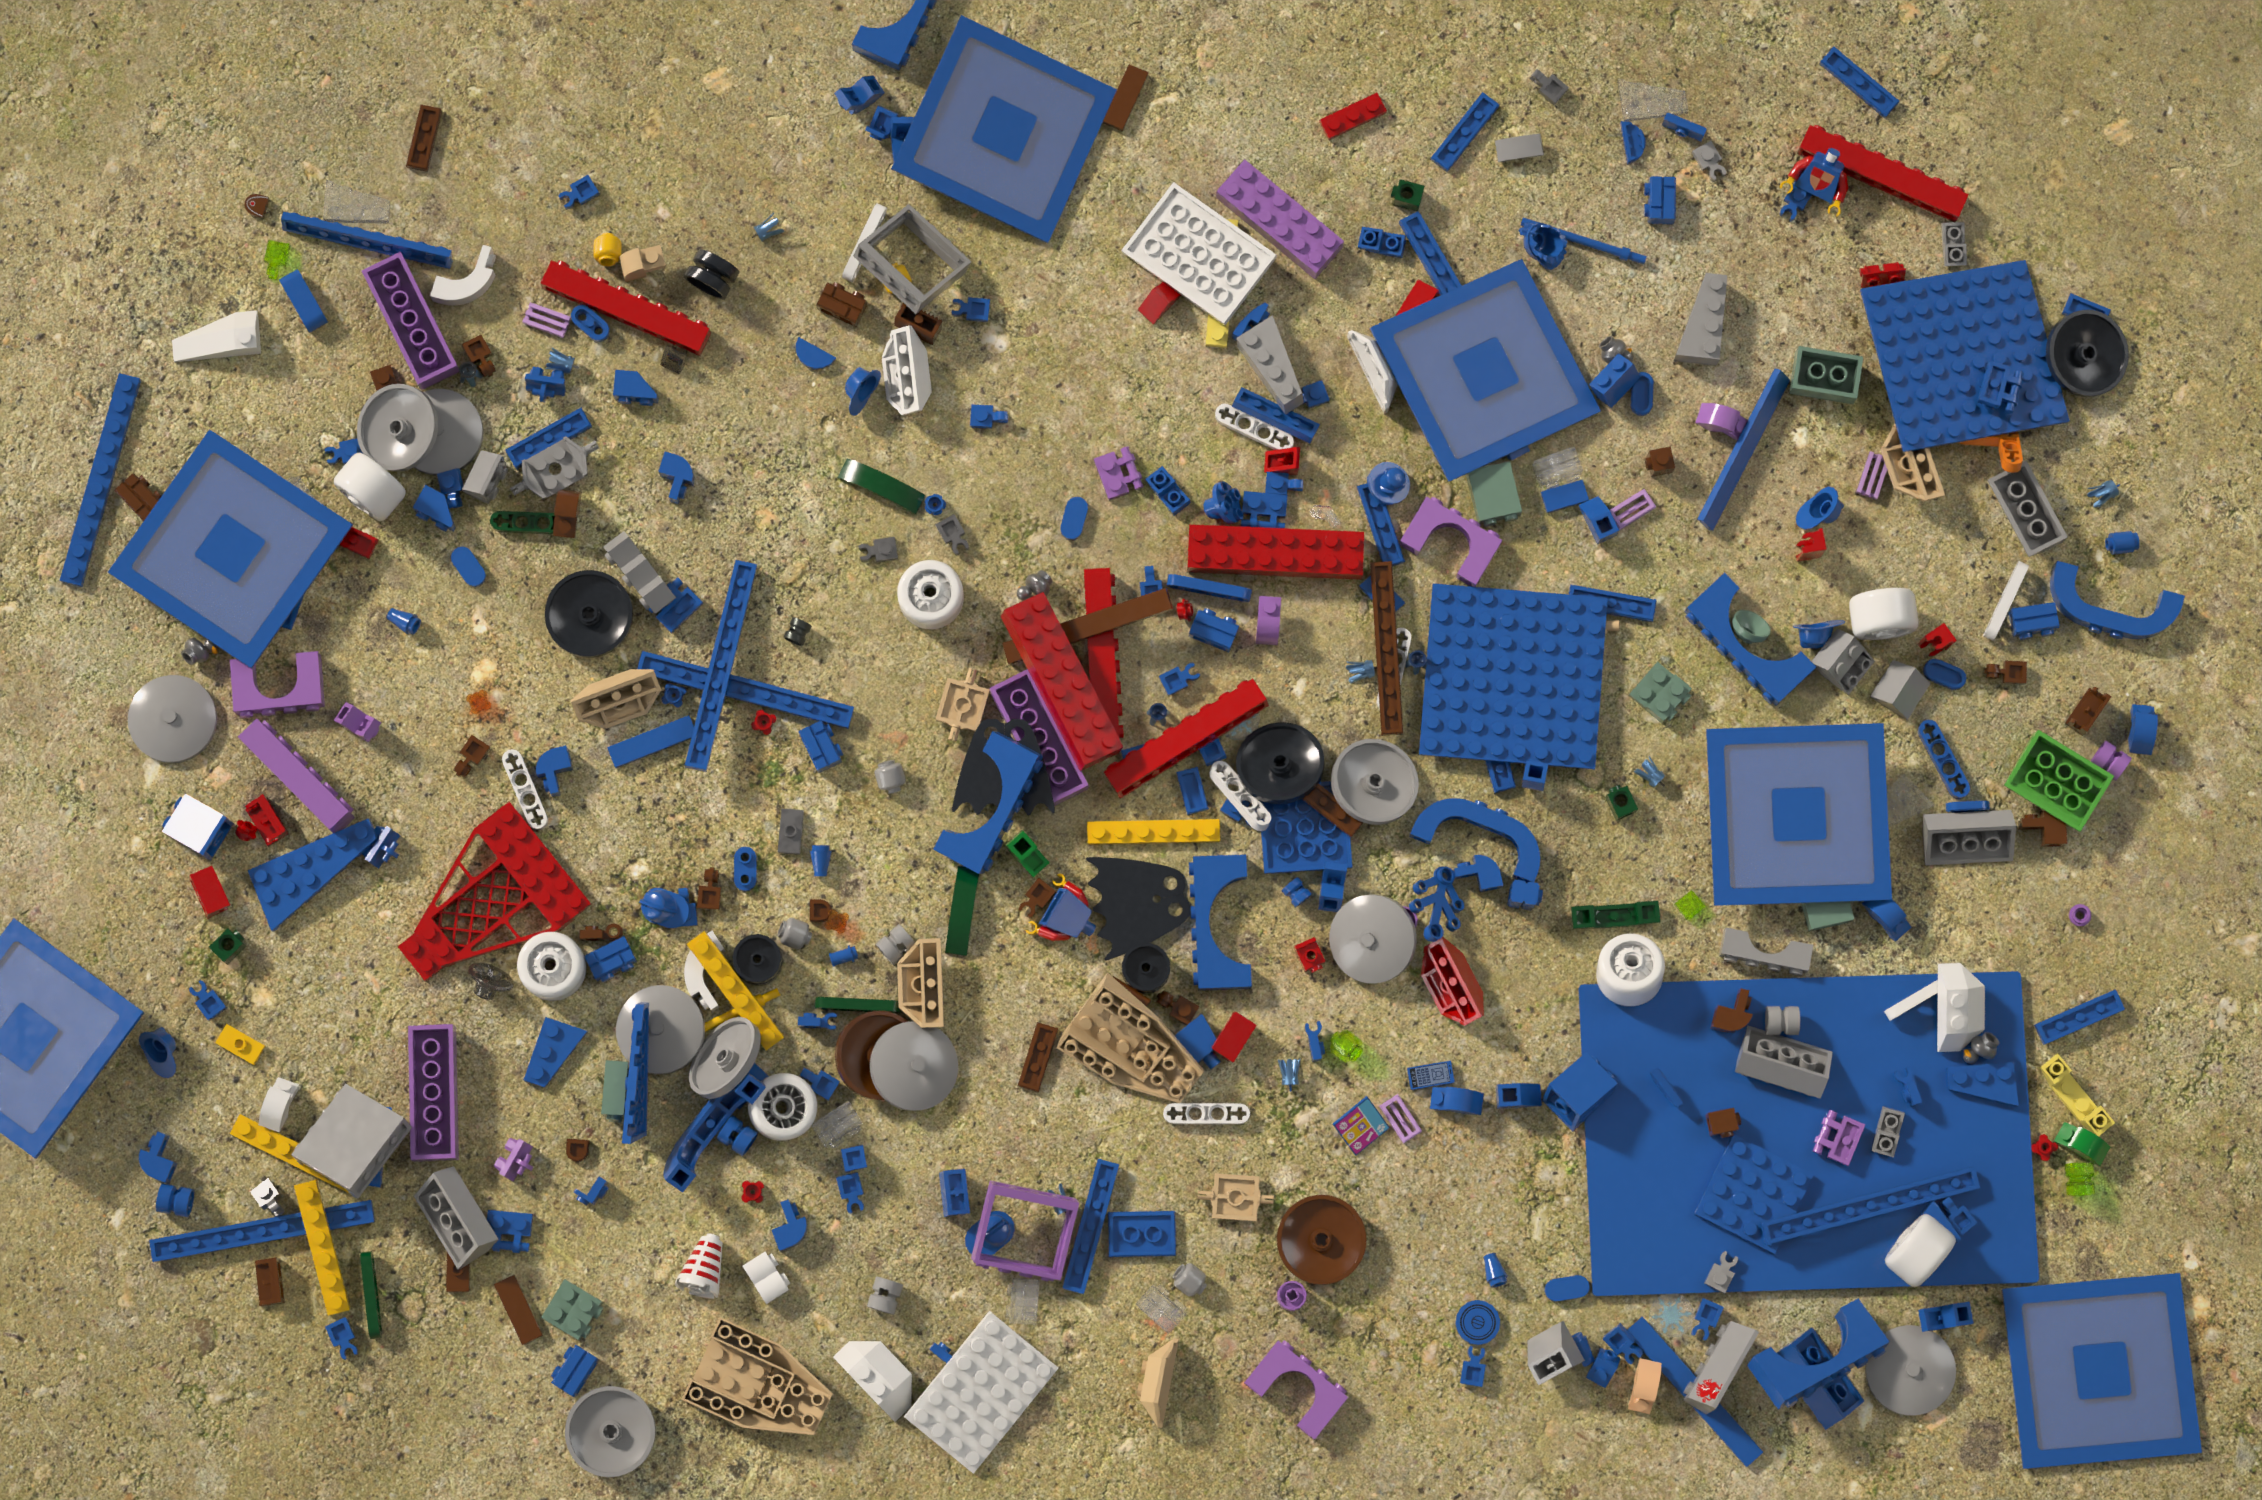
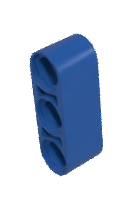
M298 269L279 279L309 333L328 323Z

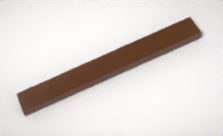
M1392 561L1371 562L1381 736L1403 735Z
M1163 588L1060 623L1070 644L1171 611L1173 607L1167 588ZM1013 640L1002 643L1008 664L1011 665L1023 661Z

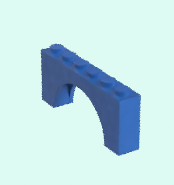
M915 0L912 8L901 20L887 27L869 28L861 25L852 42L853 51L900 71L902 65L906 66L910 58L908 52L911 46H916L920 27H925L928 21V16L926 15L929 9L933 10L937 0Z
M1724 572L1686 608L1684 612L1687 615L1685 617L1692 625L1697 624L1701 628V634L1708 641L1712 640L1717 645L1716 649L1722 656L1725 657L1727 655L1733 661L1731 663L1732 666L1739 673L1743 672L1748 677L1747 681L1753 688L1758 687L1763 692L1762 697L1769 704L1773 703L1777 706L1814 671L1816 666L1802 652L1786 660L1771 661L1751 654L1738 642L1730 626L1729 607L1733 596L1740 588Z
M992 731L983 749V752L988 754L998 766L1002 778V796L996 812L986 824L975 831L957 833L949 829L943 830L933 849L978 874H984L985 871L988 872L994 862L992 857L995 851L998 852L1004 842L1001 839L1004 833L1009 832L1013 825V820L1011 819L1014 813H1018L1023 805L1021 799L1024 793L1030 791L1033 785L1031 779L1035 773L1040 771L1043 765L1041 761L1043 755L998 731Z
M1246 854L1193 856V862H1189V876L1194 877V884H1190V898L1194 897L1195 906H1190L1191 919H1195L1196 927L1191 928L1192 941H1196V950H1192L1193 963H1197V972H1193V984L1198 985V991L1251 989V964L1238 963L1225 956L1215 944L1209 925L1211 906L1217 895L1229 884L1247 879Z
M1859 1298L1841 1307L1835 1315L1841 1330L1842 1341L1839 1353L1831 1360L1817 1365H1799L1782 1358L1772 1347L1758 1353L1750 1360L1747 1365L1778 1410L1784 1406L1787 1408L1792 1407L1799 1401L1800 1397L1804 1396L1807 1398L1816 1392V1388L1829 1386L1834 1381V1378L1838 1376L1843 1378L1851 1372L1850 1369L1855 1366L1859 1369L1868 1363V1359L1871 1357L1877 1359L1886 1352L1885 1348L1890 1341Z

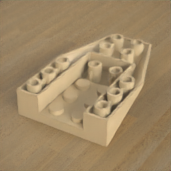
M1108 972L1062 1033L1057 1045V1049L1112 1084L1177 1103H1181L1204 1072V1069L1161 1019Z
M720 1317L710 1337L712 1339L693 1379L688 1384L682 1400L742 1428L814 1435L833 1393L782 1345Z

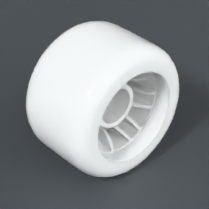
M362 453L354 454L334 478L336 488L354 506L378 521L385 520L406 494L404 487L397 479L374 460Z
M924 560L913 564L904 572L898 584L897 597L900 609L908 621L923 629H939L950 624L959 615L963 606L964 592L960 577L949 565L937 560ZM927 588H934L936 594L933 597H927L924 595V591Z
M1884 588L1871 590L1853 596L1849 602L1852 631L1858 639L1882 640L1896 638L1913 633L1918 628L1915 595L1910 589Z
M544 932L535 935L524 944L518 956L517 970L521 982L533 995L544 1000L557 1001L571 996L582 985L586 975V959L581 948L570 937L558 932ZM550 959L555 960L556 967L553 970H546L545 963Z
M1632 933L1616 936L1608 941L1600 952L1596 970L1598 986L1602 993L1616 1004L1638 1006L1647 1003L1658 993L1662 985L1665 971L1664 956L1660 948L1645 936Z
M778 1073L761 1080L766 1086L765 1090L753 1105L748 1102L749 1117L755 1129L763 1136L777 1141L791 1140L804 1134L812 1126L817 1114V1099L811 1086L801 1077L790 1073ZM779 1101H783L787 1105V1110L783 1114L776 1111V1104Z
M1923 1214L1899 1236L1894 1246L1888 1252L1885 1263L1889 1269L1912 1287H1918L1944 1261L1954 1247L1956 1238L1931 1215Z

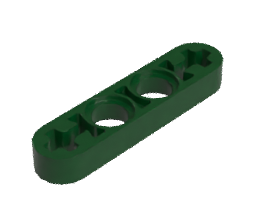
M496 511L490 517V524L497 532L553 534V518H555L554 513ZM502 516L503 520L510 521V516H513V527L509 528V523H502L501 527H498L495 520ZM520 517L528 519V525L524 528L516 526V520ZM541 518H547L550 520V525L546 529H541L538 527V521Z
M815 997V1009L901 1013L899 1003L896 1000Z
M372 1251L361 1252L360 1262L368 1333L370 1339L382 1338V1324L374 1255Z

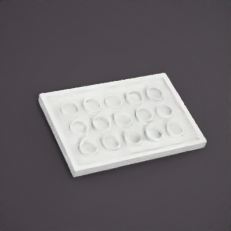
M1174 182L1121 250L1123 254L1223 325L1227 324L1277 258V255Z
M989 1311L904 1417L974 1474L1058 1370V1367Z

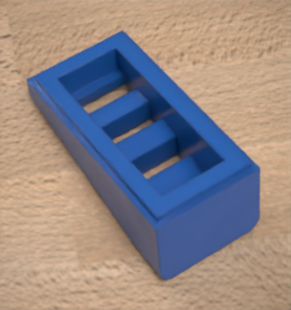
M1935 1201L1930 1202L1920 1216L1923 1214L1931 1215L1955 1236L1956 1243L1961 1240L1959 1234Z

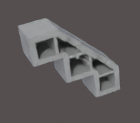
M625 531L603 546L607 551L604 556L611 565L617 564L624 574L621 578L629 588L634 586L642 598L639 601L646 610L651 608L654 613H657L676 598Z

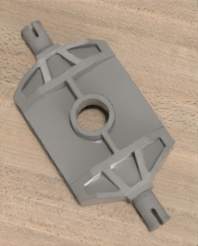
M565 436L563 440L527 460H522L523 480L510 487L514 496L527 489L545 500L559 490H563L588 476V454L600 448L595 440L584 447H580ZM554 463L562 467L558 475H552L549 472L550 466Z

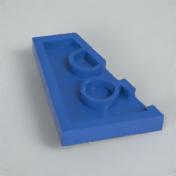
M545 1017L523 1080L546 1088L588 1031Z
M2014 1062L1946 1068L1949 1091L1974 1097L1977 1096L2016 1107L2019 1106Z

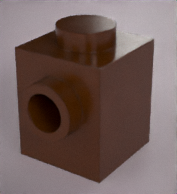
M1671 446L1649 450L1645 458V466L1647 471L1650 470L1651 477L1673 473L1675 464Z
M1734 1108L1710 1112L1705 1115L1710 1137L1720 1135L1721 1138L1734 1136V1132L1739 1130L1738 1126L1741 1125L1739 1112L1735 1113Z

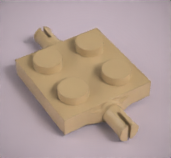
M968 668L966 680L958 681L947 678L935 720L952 727L948 738L950 741L953 738V741L957 742L960 730L967 729L975 732L983 717L990 689L979 687L974 683L977 670L974 669L972 673V668Z
M1217 1173L1214 1176L1212 1190H1198L1199 1195L1197 1197V1200H1211L1212 1219L1254 1222L1257 1221L1259 1205H1273L1274 1195H1260L1259 1176Z

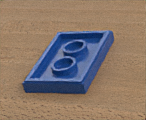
M1175 1211L1108 1212L1109 1257L1176 1256Z

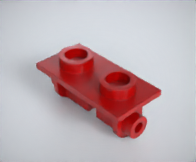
M1899 262L1883 264V271H1880L1879 265L1863 266V268L1859 269L1860 277H1862L1861 288L1905 281L1906 268H1904L1903 264H1899Z

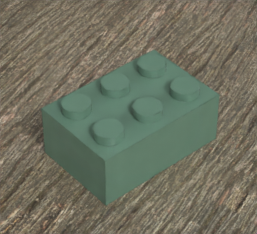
M1798 346L1794 356L1789 394L1854 404L1858 396L1863 356Z

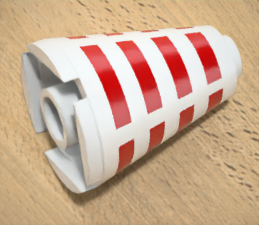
M710 1233L706 1236H701L675 1281L677 1288L684 1291L686 1287L689 1289V1294L709 1299H714V1296L718 1297L723 1245L719 1240V1236Z

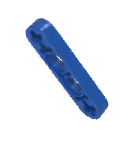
M1169 574L1166 584L1167 587L1242 602H1250L1252 590L1249 588L1176 574Z
M1933 720L1923 721L1918 727V735L1941 779L1953 798H1964L1970 791V785L1938 724ZM1925 725L1933 727L1934 730L1931 732L1933 738L1939 737V739L1934 740L1931 744L1928 743L1932 739L1929 733L1924 734L1923 732ZM1935 744H1941L1944 747L1943 755L1939 756L1933 752ZM1944 764H1952L1955 768L1954 774H1945L1943 771ZM1956 775H1959L1960 778H1957L1956 781L1959 786H1964V789L1962 790L1963 794H1961L1959 791H1954L1956 784L1954 780L1950 783L1949 779H1953Z

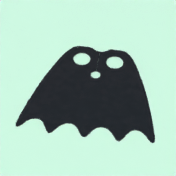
M985 719L979 724L961 768L952 812H955L965 802L971 804L976 815H979L988 804H994L997 808L999 806L1002 796V778L994 760L983 752L988 741L984 735L986 728L994 727L1001 734L1013 739L1011 737L1012 729L1021 727L1024 730V737L1017 742L1042 755L1036 736L1027 721L1012 719L1005 723V728L1004 723L997 719ZM1043 758L1041 760L1043 765L1040 771L1035 773L1031 779L1033 785L1030 791L1024 793L1021 799L1023 801L1022 808L1028 816L1031 815L1035 806L1039 803L1045 804L1053 814L1055 813L1051 786Z
M1104 857L1086 858V861L1094 864L1098 869V874L1088 882V885L1099 890L1102 895L1101 901L1093 907V911L1102 914L1106 918V925L1098 932L1097 936L1107 939L1112 943V949L1104 960L1124 955L1131 947L1139 943L1153 942L1180 926L1190 916L1189 902L1183 895V890L1186 886L1185 880L1180 871L1168 866L1138 860ZM1168 876H1172L1177 880V886L1173 890H1168L1163 885L1164 879ZM1159 895L1161 898L1160 902H1154L1153 897ZM1179 903L1182 906V913L1179 916H1172L1168 911L1169 905Z

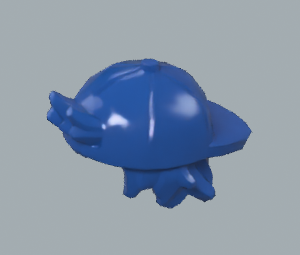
M1525 223L1524 227L1518 230L1520 235L1524 236L1523 245L1527 254L1537 260L1545 269L1552 270L1556 268L1564 259V255L1567 253L1564 248L1567 247L1568 241L1566 240L1567 237L1562 235L1561 231L1544 223Z

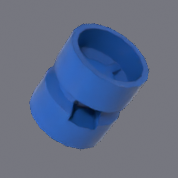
M732 1115L716 1139L726 1146L732 1145V1150L743 1157L759 1133L749 1126L743 1127V1122ZM735 1132H738L739 1134L735 1138L733 1135Z
M161 1184L156 1199V1212L170 1214L174 1211V1214L177 1216L189 1217L194 1202V1189L180 1187L177 1190L173 1185Z

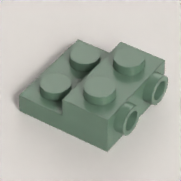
M1657 661L1628 696L1662 724L1665 720L1670 722L1677 713L1675 708L1680 703L1684 705L1692 695L1689 692L1692 688Z
M564 1279L541 1318L580 1341L582 1337L586 1339L592 1329L589 1325L594 1318L598 1319L604 1309L601 1306L603 1301Z

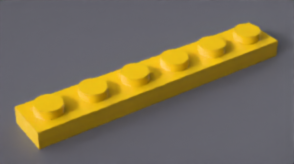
M1220 820L1087 822L1088 845L1220 842Z
M704 930L690 940L687 946L740 1017L748 1019L758 1027L761 1045L767 1051L782 1040L784 1035L707 932Z
M241 1114L238 1116L230 1132L231 1135L349 1193L342 1186L305 1164L300 1165L291 1155L299 1144L298 1142L271 1129L258 1125L259 1123Z
M317 1179L296 1184L294 1189L327 1314L329 1316L348 1311L351 1308Z

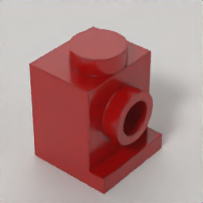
M1315 937L1294 946L1304 972L1310 970L1311 973H1314L1323 968L1322 964H1325L1326 961ZM1313 952L1315 958L1312 960L1308 959L1307 953Z

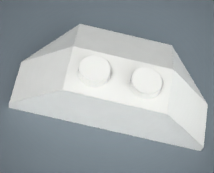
M905 326L891 331L890 339L882 355L886 400L901 415L922 411L932 393L927 350L913 327Z
M1351 330L1347 334L1348 341L1385 414L1390 408L1398 383L1375 338Z
M1961 963L1938 964L1937 1051H1961L1973 1038L1985 1030V986Z
M849 1341L833 1356L894 1422L911 1407L912 1374L881 1341Z

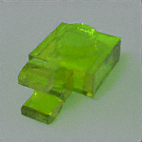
M268 240L264 262L269 264L266 272L268 279L277 280L279 267L287 266L291 248L289 243Z

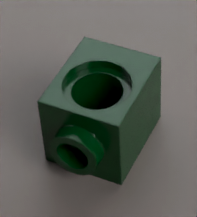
M1400 179L1398 186L1394 185L1391 198H1394L1393 205L1418 211L1425 186ZM1404 191H1409L1412 194V197L1410 199H1405L1402 197L1401 193Z
M1617 785L1608 790L1609 794L1606 795L1605 799L1616 821L1637 812L1638 807L1628 786L1621 787V785ZM1618 796L1624 797L1626 805L1623 807L1618 806L1615 798Z
M227 928L209 948L228 965L247 946L242 942L245 938L237 930L232 932ZM233 940L234 947L226 951L224 948L225 942Z

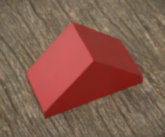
M1162 282L1151 290L1138 308V311L1154 325L1182 295Z
M1300 447L1265 451L1264 473L1278 472L1298 476Z

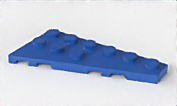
M365 819L248 870L272 932L277 930L279 925L294 915L296 910L312 899L332 881L331 879L346 869L348 864L377 841L378 837L371 819Z
M649 1002L637 1003L632 1009V1020L634 1022L631 1034L629 1074L625 1080L627 1094L622 1144H631L647 1136Z

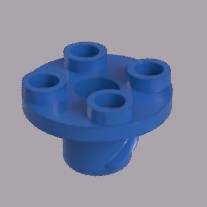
M1382 462L1376 465L1367 476L1369 491L1381 505L1398 504L1409 493V477L1405 470L1395 463Z
M1224 481L1216 483L1212 489V498L1205 500L1203 504L1206 515L1210 519H1223L1229 524L1242 520L1243 512L1239 502L1241 499L1240 492L1237 488H1232Z

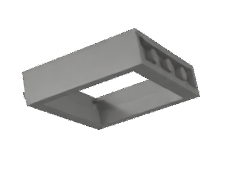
M909 204L859 243L853 255L915 314L961 278L971 264V261L964 253H961L949 239L945 238L934 225L930 224ZM902 224L906 225L954 270L925 295L874 249L877 244Z

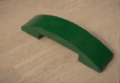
M848 458L837 477L855 487H861L893 502L896 506L915 515L925 498V494L881 471Z
M958 866L945 953L967 956L979 874L963 866Z
M1659 900L1630 904L1571 907L1573 929L1617 928L1661 922Z

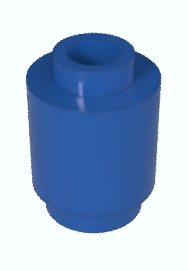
M2132 531L2109 533L2108 538L2105 539L2106 550L2110 551L2112 555L2133 553L2134 550L2139 549L2140 545L2138 534L2132 533Z

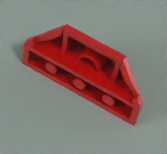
M1444 937L1426 945L1423 950L1421 977L1441 1015L1464 1026L1484 1016L1483 991L1464 954Z

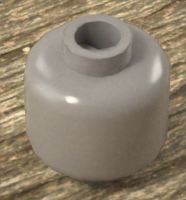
M895 760L879 763L878 768L874 771L879 789L887 790L888 794L900 791V786L906 782L902 765L897 762L895 763Z
M789 918L787 921L783 920L777 934L783 945L796 950L801 949L804 944L808 945L812 933L809 932V925L795 918Z
M1192 1263L1181 1264L1172 1277L1174 1279V1286L1188 1297L1194 1296L1196 1293L1200 1295L1207 1286L1205 1283V1273Z

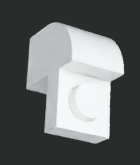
M278 1077L273 1087L270 1086L266 1094L258 1125L280 1132L288 1118L289 1106L298 1091L299 1084Z

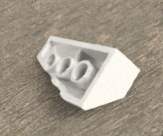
M258 311L233 313L172 340L174 362L261 354Z

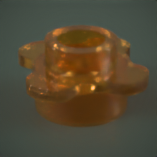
M485 690L468 694L466 697V701L471 706L470 712L474 715H477L479 711L491 708V703L487 700V692Z
M835 909L829 910L828 921L824 924L825 929L828 931L835 930L839 934L844 933L849 915L846 912L839 913Z

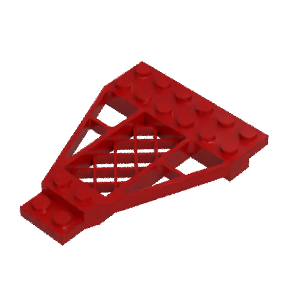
M508 801L474 828L414 930V934L397 947L426 982L441 969L455 965L458 962L527 942L540 933H559L574 921L576 916L592 904L510 801ZM481 836L496 855L497 860L478 876L472 877L461 862L475 838ZM504 865L508 871L498 869ZM458 867H460L468 876L469 883L437 907L436 905ZM496 873L508 874L506 886L494 885ZM492 874L491 885L480 884ZM511 875L521 888L510 887ZM478 887L490 888L489 900L477 899ZM474 889L473 898H463V896ZM494 889L506 890L504 902L492 901ZM509 890L521 891L520 903L508 902ZM526 893L528 895V898L524 900V895ZM461 901L473 902L471 914L459 913ZM457 902L456 912L446 911ZM476 902L488 903L487 916L475 914ZM533 903L551 924V928L520 937L509 921ZM492 904L504 905L502 917L490 916ZM507 906H516L507 913ZM443 914L455 916L454 928L442 927ZM439 916V924L437 925L434 919ZM459 916L471 917L469 929L457 928ZM474 918L486 919L485 931L473 930ZM490 919L498 920L489 928ZM504 925L516 937L514 940L478 951H472ZM442 930L453 931L452 943ZM457 932L469 933L467 945L455 944ZM472 933L481 934L472 941ZM455 947H460L463 949L458 951Z

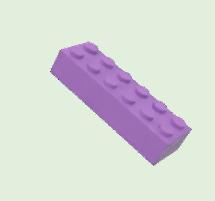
M1245 159L1216 192V199L1314 279L1320 275L1343 248L1344 240Z
M399 252L362 270L419 388L423 390L458 373L459 368L402 253Z
M1028 669L989 688L990 694L1005 723L1012 719H1023L1031 726L1043 755L1054 806L1088 790L1089 785L1082 771L1078 769ZM1021 727L1012 729L1011 735L1015 741L1023 739L1024 730Z
M255 719L238 738L332 833L344 829L355 818L351 814L354 809L342 797L338 800L336 797L339 794L327 782L322 784L323 778L311 766L307 769L305 766L308 763L296 751L292 754L290 751L293 748L281 736L275 737L277 732L265 720L261 723L258 719Z
M453 1024L408 1026L410 1125L412 1127L410 1129L411 1160L414 1162L459 1160L456 1026Z

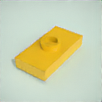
M228 1024L225 1025L215 1042L253 1065L256 1064L266 1047Z

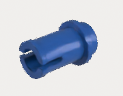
M849 945L846 949L829 953L833 967L849 961L855 962L856 959H859L855 946L850 947Z

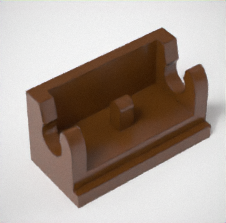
M2097 687L2088 688L2064 724L2080 735H2085L2112 696L2107 693L2101 694L2098 692Z
M280 1258L256 1260L259 1306L285 1303Z

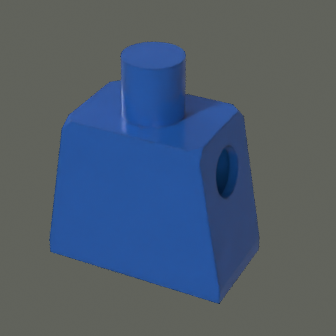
M1202 1014L1174 1035L1198 1064L1203 1060L1208 1068L1212 1070L1221 1062L1212 1049L1216 1037Z

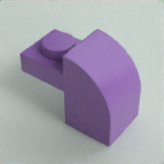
M1702 403L1695 423L1708 431L1723 432L1731 438L1738 440L1748 420L1742 417L1739 411L1728 406Z
M1259 596L1256 644L1278 645L1281 597Z
M345 702L334 719L342 727L367 742L377 735L381 724L377 719L365 714Z

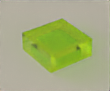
M1692 890L1674 904L1687 921L1706 907Z

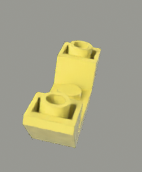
M2058 1053L2040 1067L2050 1088L2074 1117L2089 1131L2099 1137L2115 1124L2103 1107H2097L2070 1075L2072 1070Z

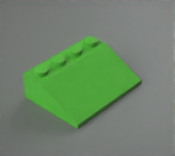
M2037 730L2021 753L2004 786L2078 832H2081L2114 778V775L2042 731Z

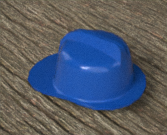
M858 367L848 378L845 390L846 394L851 398L849 404L850 415L855 416L862 411L880 382V371L872 370L869 372Z
M1825 487L1804 503L1796 515L1797 525L1801 529L1806 530L1812 529L1821 522L1826 524L1834 522L1844 507L1843 502L1838 499L1837 490L1833 487Z
M1845 620L1793 625V628H1797L1799 631L1802 648L1817 649L1822 648L1832 635L1833 627L1844 624Z
M662 888L650 889L643 899L639 901L642 913L647 920L667 928L680 927L689 917L690 909L685 898Z
M163 1027L153 1032L141 1033L139 1044L152 1070L163 1078L172 1077L176 1072V1064L173 1057L176 1049L174 1038Z
M1001 1211L991 1212L981 1253L993 1255L1012 1239L1015 1227L1009 1215ZM980 1220L971 1226L965 1237V1245L971 1254Z

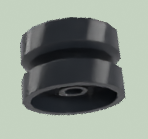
M698 249L693 258L696 266H689L684 274V278L706 294L725 300L730 292V287L727 283H735L740 271L718 255Z
M761 934L748 935L740 940L732 956L734 968L740 978L748 984L755 986L767 985L774 981L781 973L783 966L782 953L776 942L768 936ZM754 957L762 958L761 962L755 963Z
M1139 943L1131 947L1124 955L1122 977L1128 986L1141 994H1153L1161 990L1167 983L1170 974V960L1166 952L1158 945ZM1148 964L1150 966L1149 971H1143L1142 965L1145 967Z

